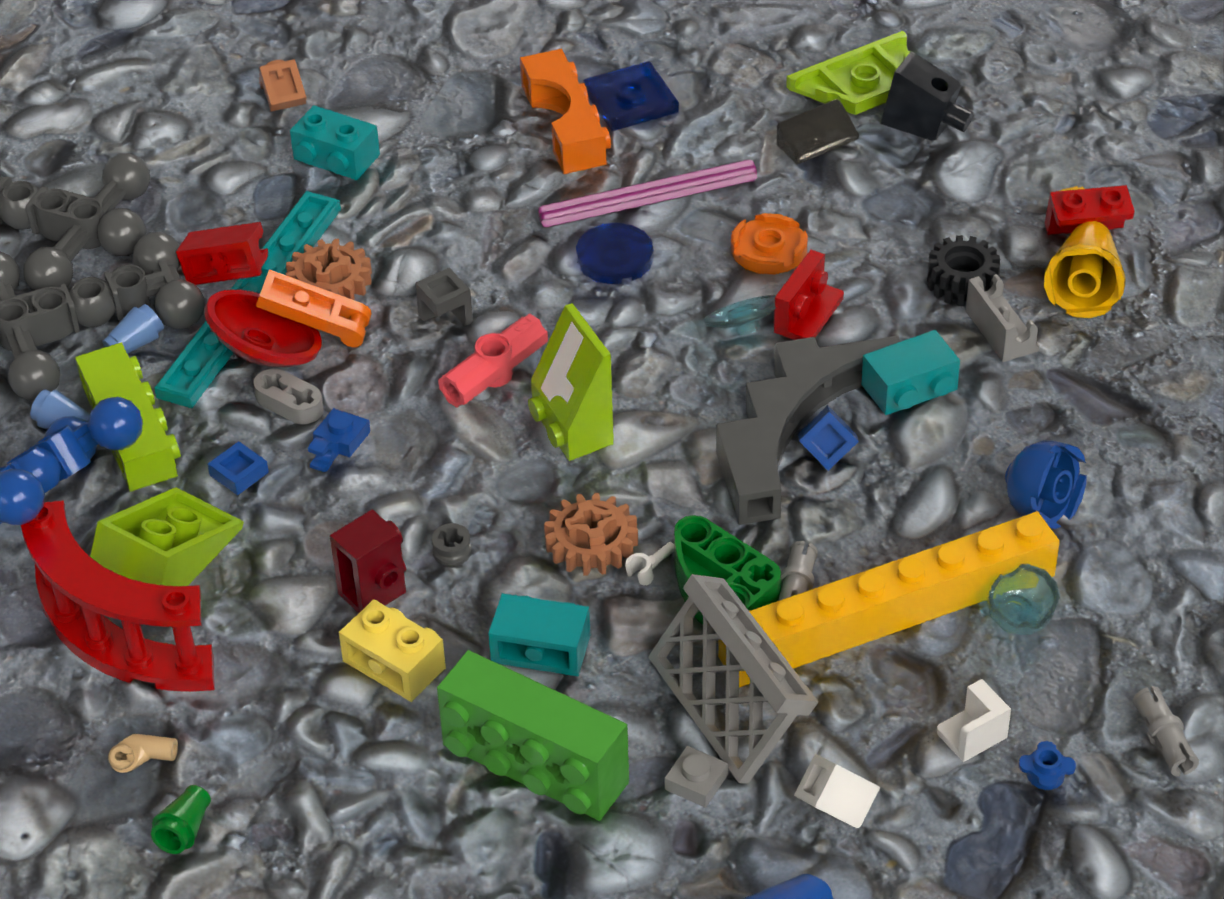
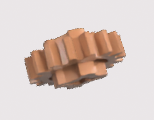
M323 239L318 240V246L314 248L305 244L303 245L304 253L294 252L292 254L293 261L286 263V276L354 300V294L364 296L366 294L365 286L372 284L370 258L365 257V250L363 248L354 250V243L351 241L341 246L339 239H334L329 244H325Z
M594 493L591 500H585L582 494H577L576 503L574 504L564 499L561 501V511L551 509L549 512L550 521L544 523L546 551L553 553V562L558 564L566 561V571L568 572L573 571L576 567H582L583 576H588L591 568H597L602 575L606 574V566L610 564L620 569L622 567V557L628 558L634 554L633 547L638 546L636 515H629V506L627 504L616 507V497L611 496L605 502L600 501L599 493Z

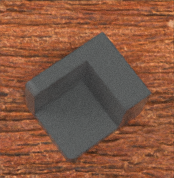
M450 267L415 283L418 315L423 321L451 311L464 326L473 323L471 291Z

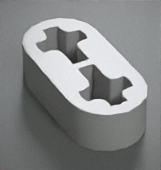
M280 369L263 370L254 378L255 397L258 404L297 424L314 423L323 415L322 394L314 385Z

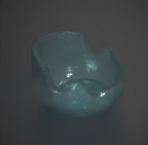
M1020 564L1011 573L1006 575L1000 574L988 593L987 607L990 617L1007 633L1027 636L1039 632L1050 623L1059 602L1060 594L1057 582L1046 570L1030 564Z

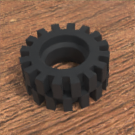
M963 235L956 236V241L954 242L948 237L943 239V245L939 242L936 243L934 250H931L929 253L927 275L929 290H934V296L938 299L944 296L945 303L951 304L953 300H957V306H964L965 301H967L968 283L971 278L979 276L983 281L984 291H988L993 285V276L995 274L999 276L1001 259L1000 255H997L996 248L994 246L988 248L989 242L982 240L979 244L976 243L977 237L970 236L969 241H963ZM958 269H964V270H969V271H972V272H960V271H956V270H958Z

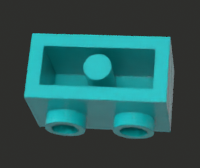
M315 105L290 129L294 160L354 180H358L380 155L377 125Z
M933 330L864 354L861 385L886 416L958 390L960 359L939 333Z
M502 593L488 633L491 661L502 665L579 676L591 636L589 606Z

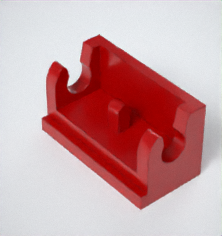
M261 222L189 232L176 250L186 281L199 285L260 276L262 273L261 268L268 257V248L259 249V239L262 238L264 232Z

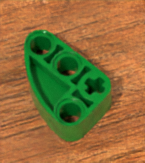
M686 516L676 523L674 529L675 575L684 602H686L689 596L683 587L692 574L724 578L748 611L778 601L781 590V570L774 561L702 516ZM698 610L694 617L703 625V615Z

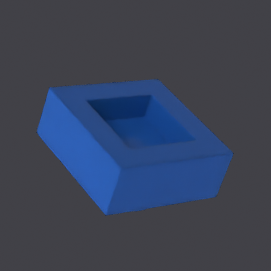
M239 441L207 463L209 475L237 496L269 473L267 461Z

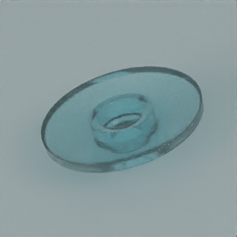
M776 295L755 297L725 306L707 315L704 318V323L706 326L713 328H736L737 335L755 332L760 329L759 321L776 309Z

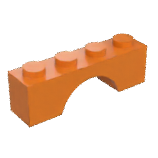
M562 49L520 57L521 84L531 107L550 109L563 115L552 122L553 153L563 174L607 165L606 149L611 148L609 131L606 126L601 127L596 105L589 104L587 88L584 83L578 82L574 62H568Z

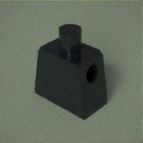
M910 52L894 72L881 124L933 141L937 140L947 125L965 132L974 112L956 104L961 88L958 80L916 53Z

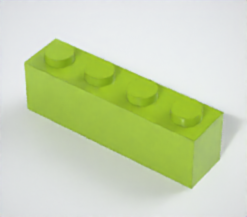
M122 342L76 356L75 360L81 386L92 410L101 400L109 397H121L130 400L140 410L143 419L142 434L129 448L111 450L129 491L132 492L177 477L175 459L181 458L180 449L174 434L166 435L165 431H168V426L161 407L154 409L152 406L155 405V399L149 382L141 383L140 379H143L137 357H129Z

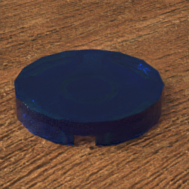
M608 223L591 228L580 237L576 245L577 263L580 265V270L585 276L600 283L622 284V279L632 277L633 281L641 278L650 270L654 260L652 239L645 231L629 224Z

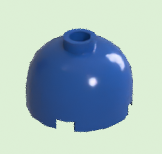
M1043 440L1026 446L1014 458L1005 474L1009 501L1015 511L1021 517L1038 511L1048 526L1054 529L1061 527L1056 522L1063 515L1070 520L1082 502L1086 487L1087 475L1079 474V462L1086 463L1083 453L1076 446L1057 441Z

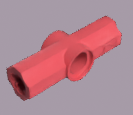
M529 313L527 316L518 319L500 334L489 333L479 337L475 342V352L438 379L439 390L444 394L447 402L458 408L461 405L467 404L488 387L496 388L506 385L512 379L513 368L548 342V332L542 326L540 319Z

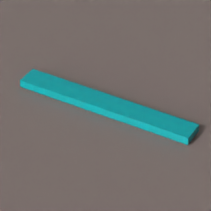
M306 191L262 247V249L268 248V257L261 268V275L238 279L230 290H246L261 293L269 269L286 275V263L293 261L292 254L294 252L303 254V245L305 244L314 247L341 211L340 200ZM205 321L155 386L156 398L192 409L233 355V352L213 334L207 321Z

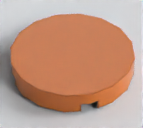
M763 213L755 215V220L746 223L745 219L737 224L731 235V254L735 262L744 269L758 274L775 275L789 272L796 268L807 255L808 235L806 231L803 232L799 228L800 224L790 217L781 214Z

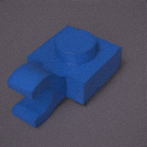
M333 408L312 433L313 440L308 447V452L316 454V456L309 464L310 468L325 473L339 454L350 458L370 433L369 420Z

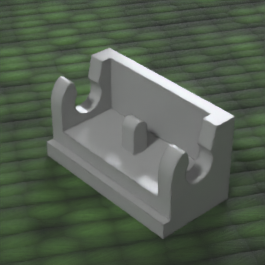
M997 274L993 276V285L988 291H984L983 281L979 276L969 279L966 313L1001 361L1006 362L1038 352L1040 345L1037 343V326L1032 320H1028L1025 326L1004 298V283Z

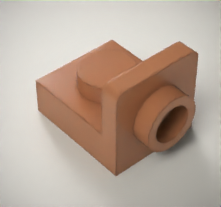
M295 59L288 61L273 60L265 66L259 67V84L261 89L265 91L271 112L306 104L307 97Z

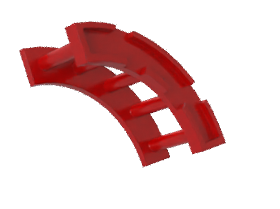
M64 500L44 502L43 508L31 522L21 525L25 545L35 563V579L43 611L55 628L58 638L72 653L102 673L127 683H131L133 679L155 683L156 689L166 691L195 692L215 690L212 644L195 645L191 626H202L200 585L164 586L129 579L103 567L92 559L74 539L67 524ZM105 616L121 620L123 629ZM141 624L172 627L176 645L145 639Z

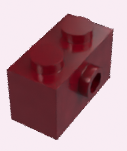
M372 509L330 535L338 594L358 613L361 612L373 599L386 606L406 593L404 577L406 565L402 559L401 551L403 537L398 527L392 521H385Z

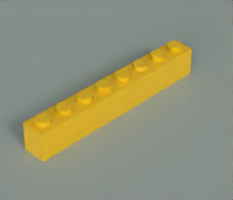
M1036 511L749 612L794 669L1053 577L1056 571L1060 540L1040 513ZM718 640V657L722 664L726 665V645L722 640ZM739 671V688L749 685L750 677L745 671Z

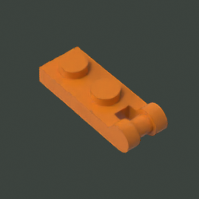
M270 269L255 306L340 337L341 341L349 347H359L362 345L366 335L365 327L368 326L372 315L371 309L363 303Z

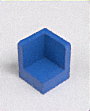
M828 405L798 433L799 442L828 471L859 442L856 433Z

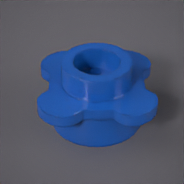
M1043 741L1037 745V750L1032 754L1020 757L1019 768L1022 772L1027 773L1028 780L1032 785L1039 789L1052 790L1058 788L1064 782L1065 775H1071L1075 772L1076 763L1071 757L1063 756L1056 749L1054 743Z

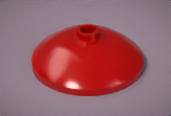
M223 290L216 292L208 299L204 315L211 331L229 350L248 362L269 367H295L314 360L321 349L322 338L317 329L255 307L260 293L246 290Z

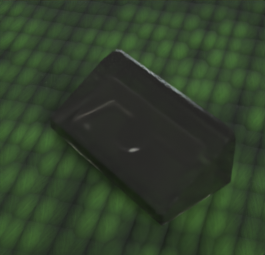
M835 99L778 123L776 145L798 165L859 139V133L842 103Z

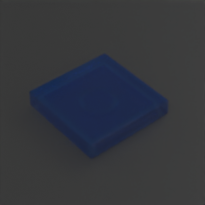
M650 61L583 80L589 99L596 105L599 114L611 131L679 113L678 100Z

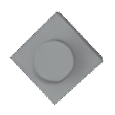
M686 746L665 777V790L706 808L728 776V763Z

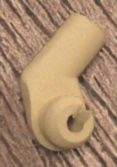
M132 734L111 748L108 754V761L111 767L120 773L131 772L150 759L174 761L177 756L178 741L176 738Z

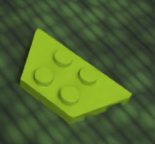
M900 31L787 75L786 88L854 115L882 105L887 101L894 72L910 53L907 48V34L904 31Z

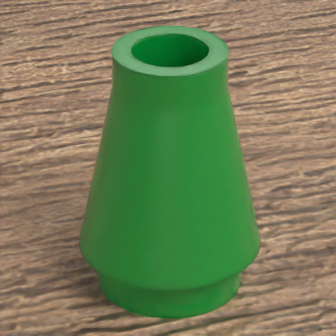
M190 785L183 794L153 818L151 838L156 846L170 854H179L193 846L205 811L211 803V797L208 792L200 786Z

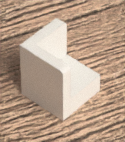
M980 679L967 687L965 710L940 723L937 726V735L962 762H965L1007 738L1011 708L983 679Z
M815 753L794 796L855 828H859L880 786Z

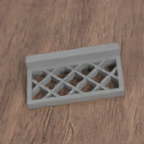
M692 574L683 587L689 596L648 658L722 761L728 763V769L737 782L748 784L796 716H809L818 704V700L725 579ZM698 610L703 615V635H693V618ZM716 640H722L726 645V665L716 666ZM703 641V667L693 668V642ZM676 643H680L679 669H674L666 658ZM739 671H745L750 677L749 697H739ZM716 672H726V698L715 699ZM703 673L702 699L697 700L692 693L693 674ZM763 702H768L778 714L768 729H763ZM749 703V730H739V704ZM726 704L725 731H719L715 725V705ZM749 736V756L743 763L738 757L739 737Z

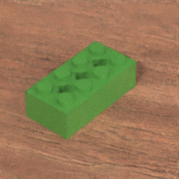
M467 650L437 686L443 746L447 747L453 754L459 757H468L486 766L492 773L498 776L505 775L525 785L531 792L537 795H546L565 804L572 812L580 815L585 814L598 821H601L628 785L627 723L470 650Z

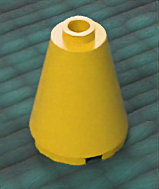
M1097 221L1079 224L1051 258L1045 269L1044 289L1049 301L1054 306L1056 303L1065 309L1066 314L1072 317L1093 318L1109 312L1112 306L1124 294L1125 273L1109 229Z

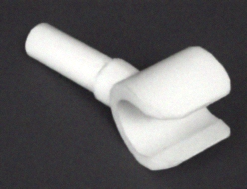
M668 542L650 556L644 553L630 555L625 562L627 576H633L636 571L641 570L638 573L639 584L646 586L651 584L654 578L653 569L674 552V544Z

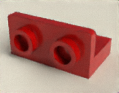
M1127 185L1050 192L1044 224L1048 235L1071 234L1079 224L1089 221L1100 222L1111 230L1124 228L1125 220L1133 219L1135 210Z
M810 249L775 296L774 333L793 340L810 337L816 338L844 299L843 290L826 285L828 273L824 271L825 254Z

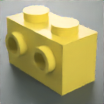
M375 599L339 631L343 662L410 702L446 669L443 639L434 630L419 626L407 619L398 609L388 608Z

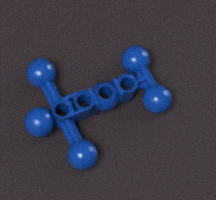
M109 397L101 400L90 413L88 422L75 416L62 417L53 422L45 432L43 439L11 459L5 466L0 467V524L23 525L31 522L43 508L45 493L57 486L59 481L67 479L91 462L90 459L96 453L97 445L110 450H123L132 446L142 434L143 419L140 410L130 400L121 397Z

